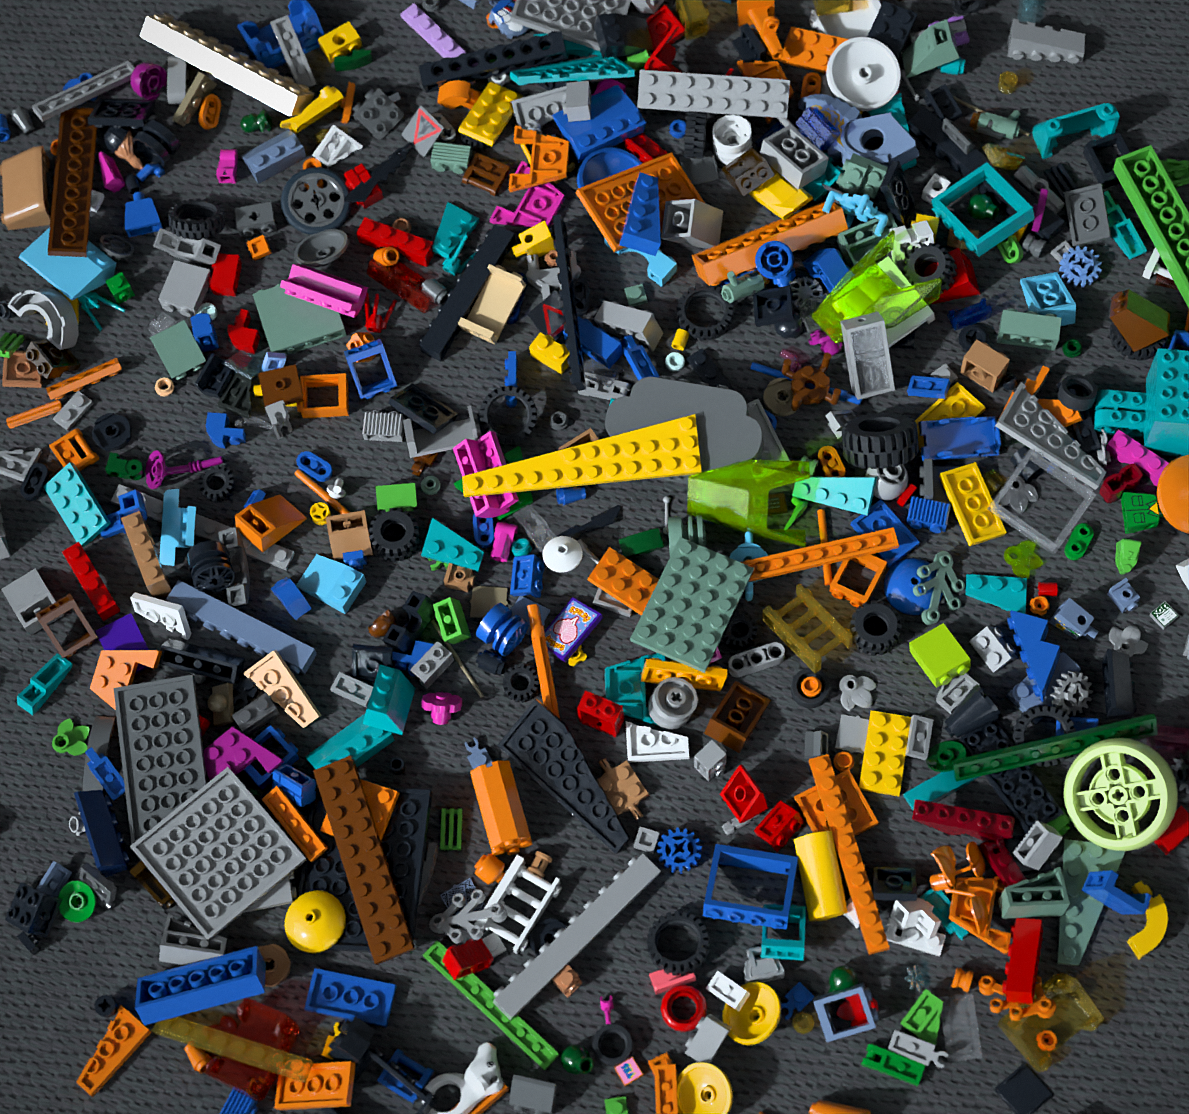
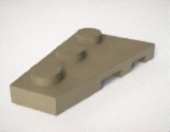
M198 72L172 120L183 127L188 124L194 113L201 106L203 98L208 96L217 84L203 73Z

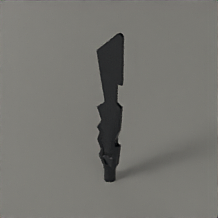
M408 142L404 147L392 153L387 161L381 163L371 172L372 177L365 183L361 181L344 198V201L365 202L378 181L387 180L388 175L394 173L395 169L401 166V162L406 160L408 152L414 147L413 144Z
M617 505L590 518V522L580 527L575 525L556 537L567 536L580 540L583 533L615 523L621 506ZM549 538L537 545L528 555H543V549L551 539Z

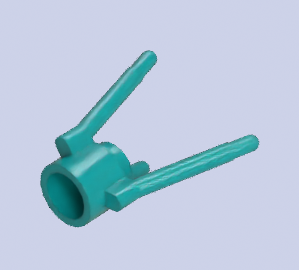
M467 234L464 235L454 256L445 259L443 262V270L454 276L456 273L461 274L468 261L476 255L475 252L460 265L461 260L457 257L468 238Z
M88 292L78 297V301L82 304L81 308L86 311L99 331L102 330V327L89 310V308L100 307L97 304L98 300L125 312L124 308L99 296L96 292Z

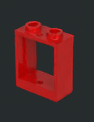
M585 691L577 707L579 722L616 738L624 722L623 706Z

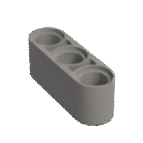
M168 56L167 97L169 104H181L188 92L187 80L189 70H187V64L189 62L178 56Z
M773 642L736 654L729 659V673L733 677H742L779 665L784 660L785 648L781 643ZM778 651L781 655L773 657L770 653ZM754 657H759L762 661L760 663H754L751 659ZM735 663H739L743 667L737 670L732 666Z

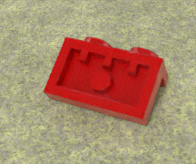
M644 133L633 137L631 140L628 137L625 139V150L635 155L642 163L667 154L665 150Z
M780 800L753 831L757 836L771 844L772 848L778 852L787 844L790 837L800 829L803 820L796 810Z

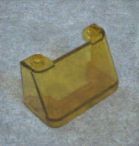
M1064 973L1054 975L1042 985L1046 998H1050L1056 1003V1011L1052 1017L1042 1018L1035 1014L1023 1017L1019 1021H1014L1010 1018L1008 1012L998 1022V1026L1038 1072L1045 1071L1051 1066L1053 1058L1050 1054L1079 1030L1093 1031L1104 1020V1017L1077 978ZM1024 1004V1005H1020L1019 1007H1021L1022 1009H1024V1008H1027V1007H1030V1006L1027 1005V1004ZM1044 1030L1052 1031L1057 1037L1058 1042L1052 1051L1041 1050L1038 1047L1036 1037Z

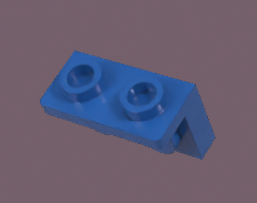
M536 555L514 557L510 589L512 596L532 595L535 598H540L543 589L544 561Z

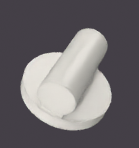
M337 479L335 485L327 486V492L335 499L343 498L346 494L342 489V479Z

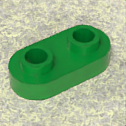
M1081 523L1074 528L1064 549L1068 559L1079 560L1083 557L1094 534L1091 526ZM1084 530L1087 534L1083 535L1080 531ZM1072 547H1077L1078 551H1073Z

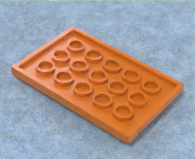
M672 152L577 189V196L614 252L626 248L619 245L634 186L640 172L658 178L660 234L662 233L666 201L696 199L705 203Z

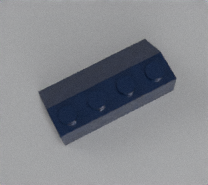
M103 790L75 792L74 796L97 869L105 877L129 869L128 862H131L127 850L124 851L122 847L125 841L121 831L118 832L116 828L119 822L116 814H112L110 809L113 806L111 797L106 795Z

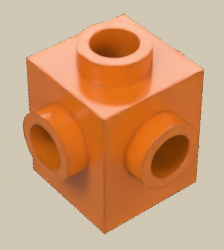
M357 332L351 336L346 346L350 350L375 340L370 332ZM377 354L356 362H370Z

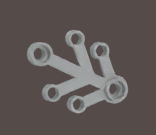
M477 889L471 894L472 900L456 916H452L458 908L466 904V899L461 893L455 894L452 898L453 903L444 913L436 914L430 920L429 926L435 933H446L454 943L458 944L463 941L464 935L459 929H453L450 925L458 924L474 940H478L483 936V931L478 925H472L470 921L492 918L494 922L499 923L506 919L508 913L504 906L498 903L491 905L489 909L472 912L478 904L485 900L484 893Z

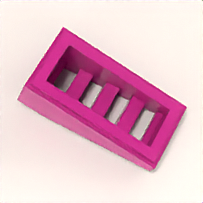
M100 152L98 155L104 187L115 193L125 186V181L114 159Z

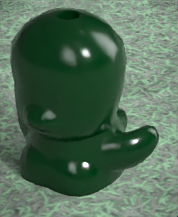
M265 109L259 114L251 113L241 119L240 126L246 133H252L258 129L261 132H264L265 129L271 131L272 120Z

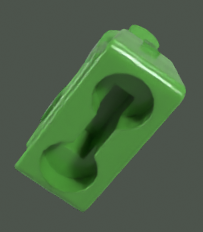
M1123 538L1116 543L1115 563L1120 574L1124 575L1130 572L1136 565L1141 541Z

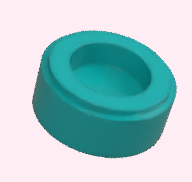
M518 539L511 545V550L515 557L525 556L531 552L532 547L527 539Z

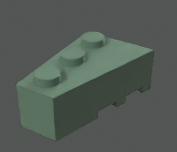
M891 212L887 213L888 221L881 236L874 234L879 222L877 218L838 234L836 242L852 272L856 271L890 241V229L897 227Z
M1060 867L1046 874H1039L1033 879H1026L1005 887L998 899L1002 918L1062 916L1070 905Z

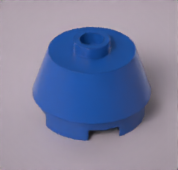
M769 241L763 244L758 249L755 257L758 271L769 279L783 278L791 271L794 263L791 249L780 241Z

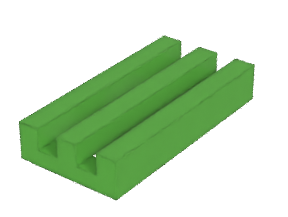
M6 332L0 338V356L10 358L23 343L24 335H20L17 338V334L13 333L10 336V333Z
M442 808L441 850H461L462 809L446 810V808ZM446 814H450L449 846H445ZM454 814H458L457 846H453Z

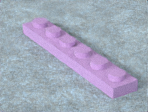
M414 3L400 14L444 58L457 57L462 53H466ZM474 63L471 67H476L478 63Z

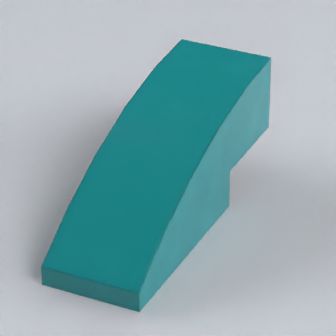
M57 653L30 679V684L17 696V705L31 715H34L66 677L73 664Z

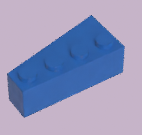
M640 172L634 186L619 245L656 256L661 245L658 178Z

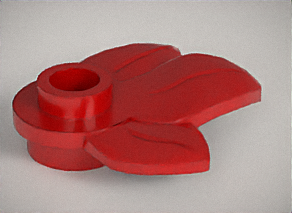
M859 993L845 997L846 1001L838 1007L836 1014L842 1019L851 1020V1027L868 1022ZM872 998L870 1000L872 1009L876 1008L878 1011V1003Z

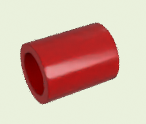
M1038 582V596H1057V582Z

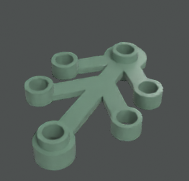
M946 551L938 552L935 555L934 562L917 569V574L920 578H926L930 576L932 571L938 569L936 577L913 587V593L918 597L925 595L927 590L933 588L930 606L921 615L922 621L927 625H932L939 620L938 605L941 592L949 610L953 611L961 606L960 600L953 597L944 579L945 573L951 582V589L954 592L962 591L965 584L961 579H957L952 569L953 558Z

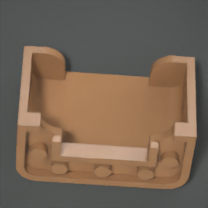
M43 146L33 147L2 161V165H0L4 213H1V220L3 224H6L8 230L50 225L51 216L48 213L50 204L47 195L46 174L48 168H50V160Z

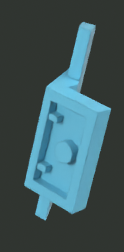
M169 489L164 493L160 563L163 565L174 566L176 547L192 548L194 545L196 507L178 508L179 489Z

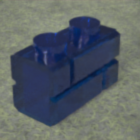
M808 107L796 122V125L800 128L798 130L800 134L808 137L811 143L820 150L829 149L841 134L817 107Z

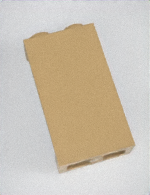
M489 264L487 268L491 274L467 319L461 317L458 325L463 331L495 345L526 284L520 274L515 272L511 274L506 272V269L502 266H492Z

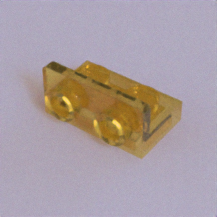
M989 143L983 147L989 161L995 167L1015 170L1025 160L1024 156L1012 153L1007 147Z

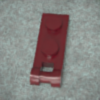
M1003 839L981 843L982 853L1004 887L1026 880L1006 849Z

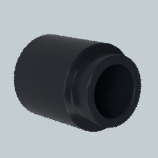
M485 649L483 653L479 652L475 663H478L479 669L494 675L496 673L501 675L507 660L503 659V656Z

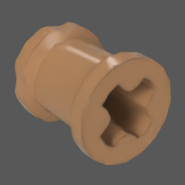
M536 851V857L531 867H528L527 870L544 878L545 875L543 873L548 864L552 862V858Z

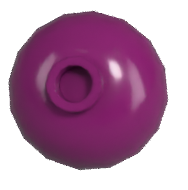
M151 62L141 63L132 71L130 78L131 87L138 96L147 100H155L160 95L156 93L162 86L166 87L167 85L166 71L160 65Z

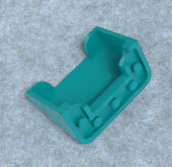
M1103 103L1040 122L1034 126L1032 135L1042 159L1052 157V149L1058 145L1056 138L1089 129L1092 136L1099 135L1104 138L1108 134H1115L1120 116L1114 105Z

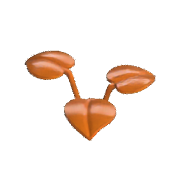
M969 842L966 847V855L970 865L956 871V858L953 850L948 845L940 846L931 855L938 862L942 873L930 876L931 888L935 892L945 890L946 893L970 896L972 915L978 934H981L988 922V910L983 898L976 896L972 892L951 888L956 882L955 875L973 869L976 877L984 874L985 861L976 842Z

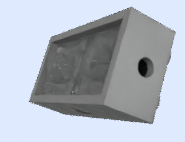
M879 312L840 321L851 389L857 400L894 391L895 387L885 322Z

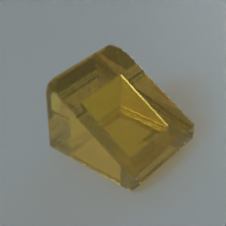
M994 469L982 476L991 497L1006 483V480Z

